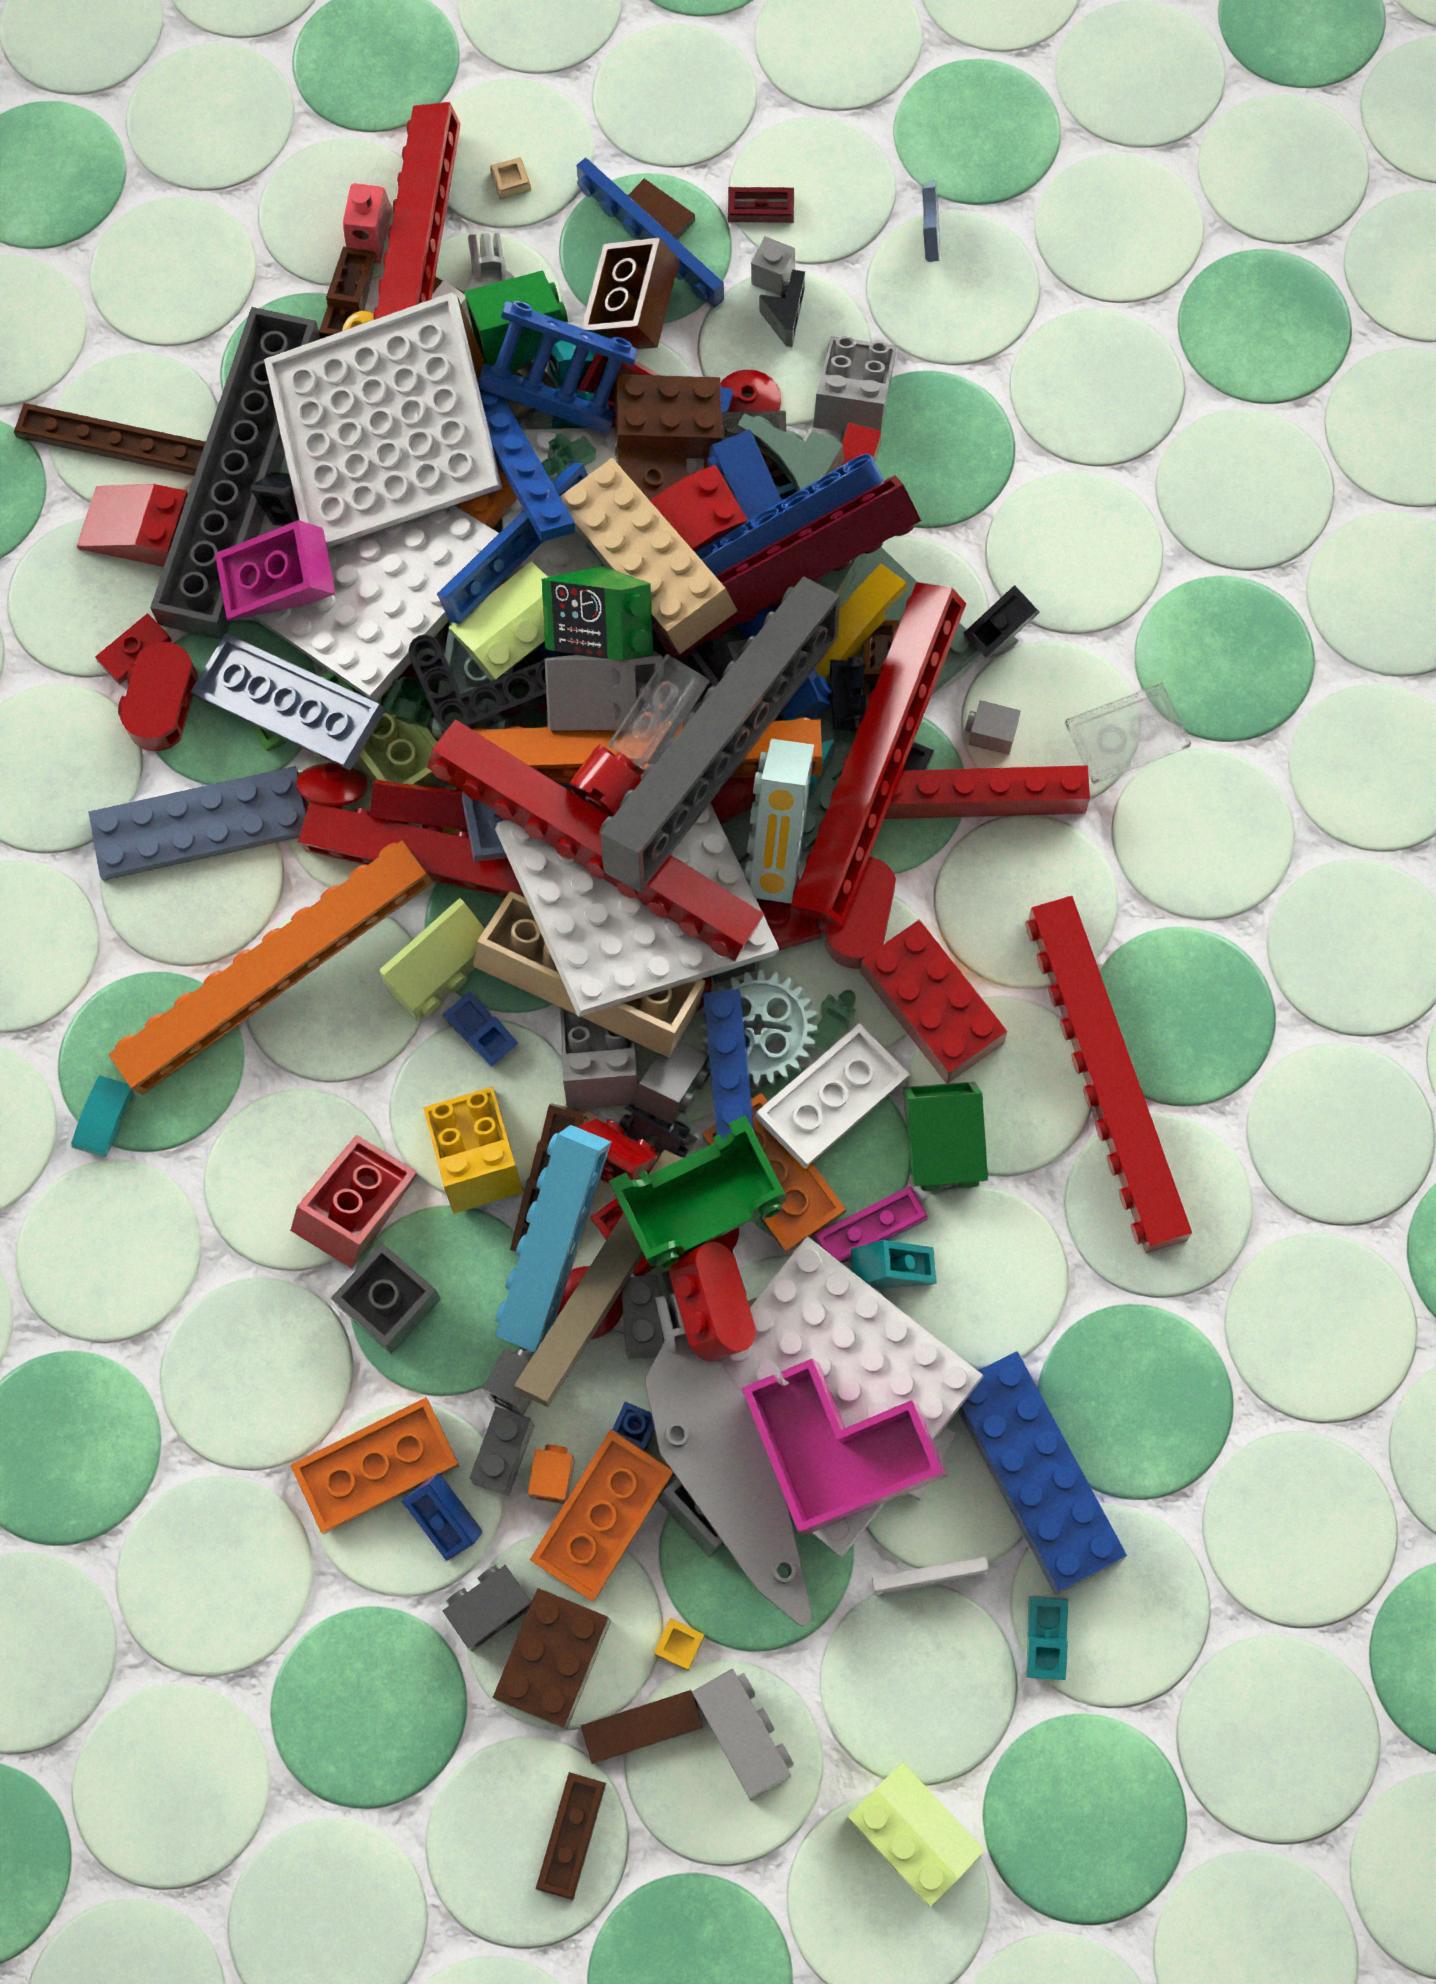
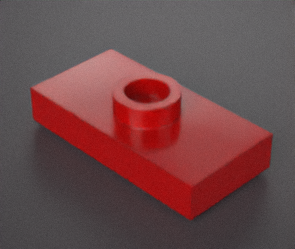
M147 613L96 655L95 658L120 685L127 679L130 665H135L137 655L143 648L157 642H171L172 639Z

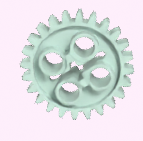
M763 970L759 971L757 980H752L750 974L745 972L744 982L741 984L732 977L731 984L733 988L730 990L740 989L742 1005L745 1004L752 1007L749 1015L743 1017L745 1038L750 1042L747 1049L749 1078H753L756 1088H760L763 1078H767L770 1085L775 1086V1076L779 1074L785 1081H788L787 1070L789 1068L799 1073L801 1069L797 1061L799 1059L810 1061V1056L805 1051V1048H816L817 1046L815 1040L809 1037L819 1033L816 1025L809 1024L818 1019L816 1011H807L813 1005L811 999L805 998L800 1000L804 994L803 988L800 986L791 991L793 986L792 979L787 978L780 984L777 972H774L770 980H766ZM721 985L719 986L720 991L728 990ZM777 1005L786 1006L788 1008L787 1013L783 1017L776 1019L769 1016L773 1007ZM706 1023L701 1024L702 1031L707 1033ZM759 1023H764L766 1028L761 1030L760 1035H756L754 1030L758 1029ZM786 1027L792 1028L790 1032H783L782 1030H778L784 1029ZM707 1036L702 1039V1043L706 1047H708ZM783 1040L786 1042V1047L782 1052L774 1054L768 1051L771 1042Z

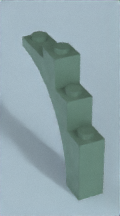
M744 413L738 423L739 434L750 429L760 452L783 471L797 492L837 469L844 461L843 444L831 434L823 433L821 435L812 430L805 442L797 433L790 430L783 432L773 427L771 422L760 416L753 418ZM863 553L852 559L851 564L840 571L832 570L820 577L821 579L818 584L839 594L841 603L865 561L866 554Z

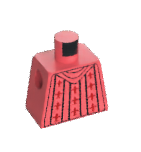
M351 184L343 219L346 247L375 252V263H381L392 211L385 188L365 184ZM362 231L368 234L369 237L367 239H363Z

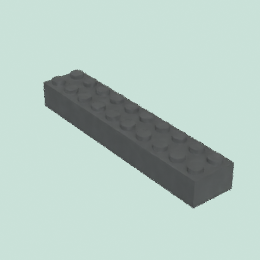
M251 307L150 607L159 625L217 639H222L224 634L227 633L231 620L226 618L215 553L259 535L265 512L251 492L252 484L273 472H279L285 456L264 359L319 340L320 333L315 320Z
M804 576L795 587L791 586L787 589L783 596L782 604L775 612H769L763 622L762 629L756 637L751 636L747 640L743 652L737 661H731L727 665L723 678L716 687L711 686L708 689L700 708L696 712L692 711L686 717L681 732L676 738L671 737L663 748L662 756L655 764L651 763L648 765L636 789H631L625 794L621 802V808L613 817L609 816L603 822L599 834L601 836V855L603 856L604 873L640 893L643 891L770 724L776 719L837 640L839 594Z

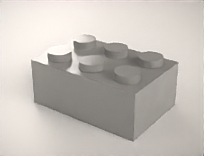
M732 1668L692 1691L696 1702L750 1801L791 1778V1773L788 1769L794 1766V1763L783 1743L775 1746L769 1734L775 1731V1728L764 1708L756 1711L750 1699L755 1697V1692L745 1673L737 1676Z

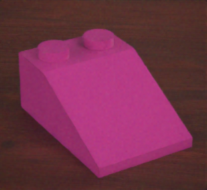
M297 520L215 553L227 620H236L305 606L335 595L322 527Z

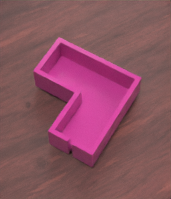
M813 1358L781 1371L783 1379L789 1382L787 1385H783L781 1379L771 1375L742 1388L791 1516L800 1534L809 1535L947 1477L921 1410L913 1400L845 1428L822 1368Z

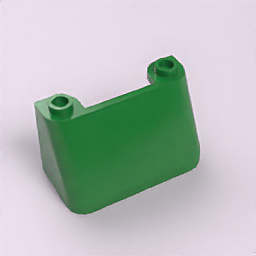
M746 1115L729 1123L732 1131L725 1139H722L719 1134L713 1137L715 1143L649 1175L644 1170L639 1173L640 1180H630L626 1173L609 1180L616 1199L650 1266L658 1265L660 1269L667 1268L678 1262L680 1255L759 1217L768 1219L782 1211L781 1205L786 1201L785 1192Z

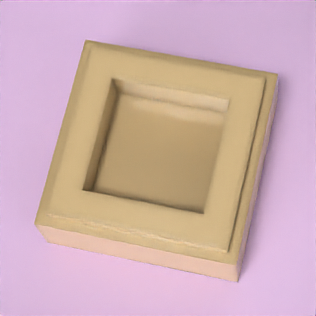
M521 157L490 165V172L500 199L531 190L530 181Z

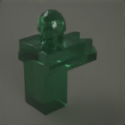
M559 433L548 442V459H545L541 464L548 476H552L555 473L560 475L573 461L584 466L593 462L596 458V449L585 436L570 442L565 435Z
M411 676L401 677L400 680L394 679L390 691L385 693L381 699L382 705L386 709L385 713L407 724L425 728L432 711L420 705L424 692L418 678Z
M851 990L841 992L838 996V1001L831 994H828L821 1003L820 1015L823 1017L817 1025L819 1033L811 1035L810 1038L815 1040L816 1045L826 1051L833 1046L843 1028L848 1031L851 1027L856 1011L855 1008L851 1007L854 1006L856 1001V995Z

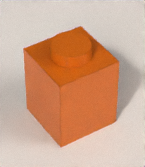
M547 1444L545 1445V1450L535 1449L527 1493L530 1499L560 1504L566 1502L570 1493L575 1464L573 1454H567L568 1448Z

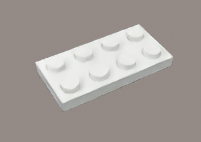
M859 1023L756 1112L755 1118L806 1169L901 1086L910 1074Z

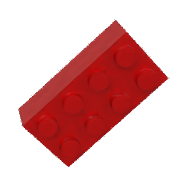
M920 919L861 960L860 973L946 1084L1005 1043L1008 1032Z

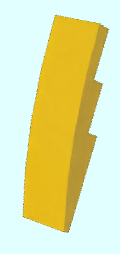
M882 563L839 608L838 638L815 667L818 675H821L828 685L831 683L830 660L848 661L847 658L857 657L863 651L862 643L885 621L884 613L908 590L907 582Z

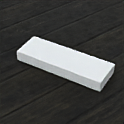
M985 1556L872 1578L874 1595L879 1596L985 1576L989 1569Z

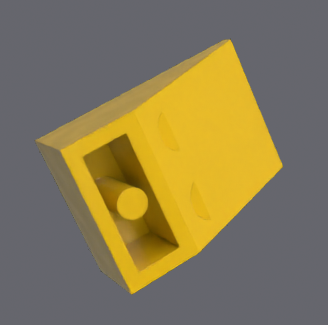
M493 1086L423 1107L443 1186L453 1214L524 1193Z

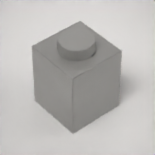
M764 236L751 262V284L781 296L783 282H789L792 269L795 270V248Z
M980 700L977 712H969L965 731L971 732L969 745L1010 755L1021 710Z

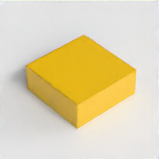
M670 1618L654 1651V1655L689 1671L705 1634Z

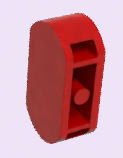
M153 643L138 653L135 665L131 664L128 670L127 683L129 686L126 696H122L119 701L118 715L132 741L145 750L163 751L173 747L181 740L193 694L190 691L198 680L197 671L188 653L174 643Z
M869 857L843 926L821 922L820 931L822 934H826L825 947L828 954L835 962L847 968L860 969L861 960L882 946L885 941L895 892L896 877L891 868L879 859Z
M707 1242L680 1255L679 1261L670 1266L669 1275L690 1348L697 1356L709 1362L719 1361L747 1350L755 1339L756 1328L735 1256L727 1247L717 1242Z

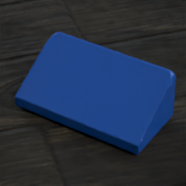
M439 1473L432 1476L402 1500V1503L446 1561L475 1544L482 1534L480 1526Z

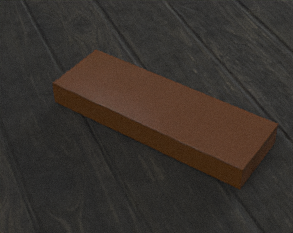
M692 1690L580 1725L592 1764L703 1728Z
M571 1772L568 1773L536 1890L574 1900L607 1783Z

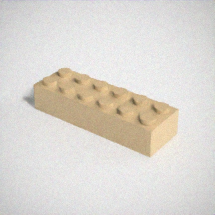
M610 458L560 496L575 522V530L588 543L607 568L651 583L652 622L679 654L737 612L723 584L613 458Z
M510 891L477 940L474 967L577 1015L526 898ZM699 979L580 1017L669 1058L700 1006L706 981Z

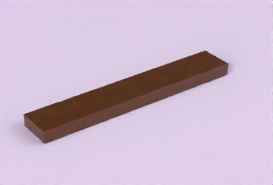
M23 403L14 429L16 438L195 476L206 441Z

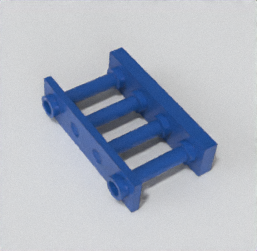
M505 301L501 318L510 321L496 364L491 366L483 365L478 381L479 389L608 435L613 421L614 410L609 409L607 402L622 362L633 366L636 360L637 348L632 347V344L625 339L619 337L609 339L533 311V308L527 303ZM523 326L543 333L530 373L524 378L511 374L509 370ZM556 338L576 345L562 387L557 388V390L545 386L541 381ZM590 350L609 357L594 400L586 401L576 397L574 391Z

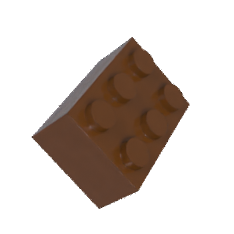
M661 238L603 244L582 329L609 339L613 337L625 339L637 350L658 348L680 261Z
M618 374L614 391L615 456L617 448L620 446L686 451V458H709L711 446L722 441L720 377Z
M537 1588L492 1698L500 1703L568 1730L611 1623L610 1618Z

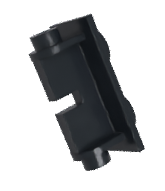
M862 657L847 658L848 661L831 659L833 730L856 732L866 712V696L861 695V689L865 688L864 669L866 665L862 663Z
M633 1104L625 1107L626 1110L632 1113L631 1116L626 1113L619 1123V1126L626 1131L625 1134L636 1140L642 1139L648 1142L652 1134L656 1135L657 1139L653 1147L660 1154L665 1149L685 1158L689 1149L685 1148L684 1145H689L697 1140V1137L689 1133L691 1129L684 1123L675 1120L672 1125L635 1107Z

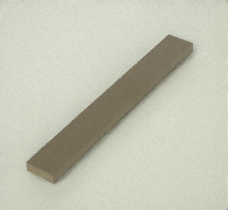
M664 1149L649 1174L682 1159V1157ZM624 1213L514 1385L515 1392L541 1405L550 1406L644 1256Z

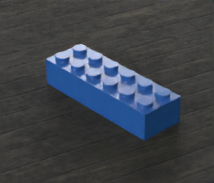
M1018 1351L978 1370L984 1375V1378L962 1404L958 1412L1054 1594L1057 1595L1123 1561L1127 1554Z

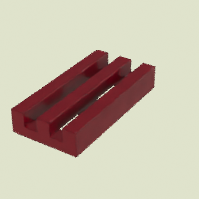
M728 187V222L794 223V187ZM735 199H755L754 201H735ZM767 199H786L787 202H768Z

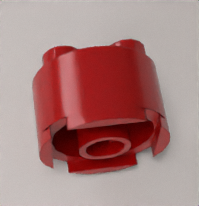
M599 744L572 777V780L569 782V788L581 799L608 816L613 817L621 808V802L625 794L631 789L635 790L639 785L642 774L637 775L633 771L636 765L627 756L620 752L614 755L606 747Z

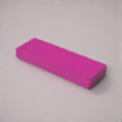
M910 1185L813 1234V1238L820 1247L839 1262L844 1263L851 1259L852 1248L881 1240H889L927 1221L928 1216Z

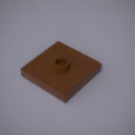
M620 446L617 448V464L649 500L687 476L686 451Z

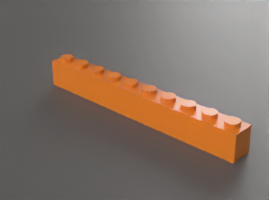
M797 718L788 721H773L730 778L755 777L759 768L761 752H768L771 738L814 745L811 775H822L821 720ZM664 723V726L635 730H549L548 726L543 728L513 726L507 729L478 727L472 730L554 782L569 783L599 744L606 747L614 755L620 752L627 756L636 765L633 771L637 775H643L648 765L651 763L655 764L662 756V751L667 741L671 737L676 738L681 732L683 724Z
M403 840L383 848L379 853V857L369 865L364 864L352 871L347 881L340 886H332L321 895V900L310 908L304 907L298 910L291 917L292 921L281 929L276 928L269 931L262 938V943L252 950L248 949L239 953L233 959V964L223 971H216L210 974L204 980V985L193 993L188 992L180 996L174 1002V1007L167 1012L151 1017L145 1023V1028L137 1034L122 1038L115 1045L116 1049L108 1055L130 1088L141 1095L148 1092L433 884V880Z

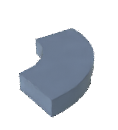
M937 181L925 182L922 188L925 259L927 262L939 261L938 189Z

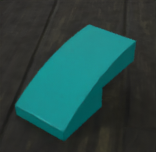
M98 1076L78 1121L71 1142L72 1148L106 1158L120 1131L119 1121L134 1094V1090L127 1083Z
M1029 1595L1027 1678L1066 1680L1068 1598Z

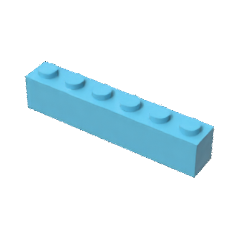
M572 1125L558 1134L555 1133L551 1138L547 1149V1154L551 1155L548 1166L542 1170L537 1181V1188L540 1189L537 1201H534L530 1206L526 1217V1222L530 1223L527 1234L522 1236L516 1249V1255L519 1256L517 1267L512 1269L506 1281L505 1287L509 1290L506 1301L502 1302L496 1314L495 1321L499 1323L496 1337L535 1353L555 1322L611 1141Z

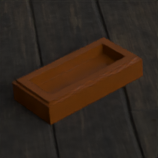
M645 178L628 195L677 240L695 221V214Z

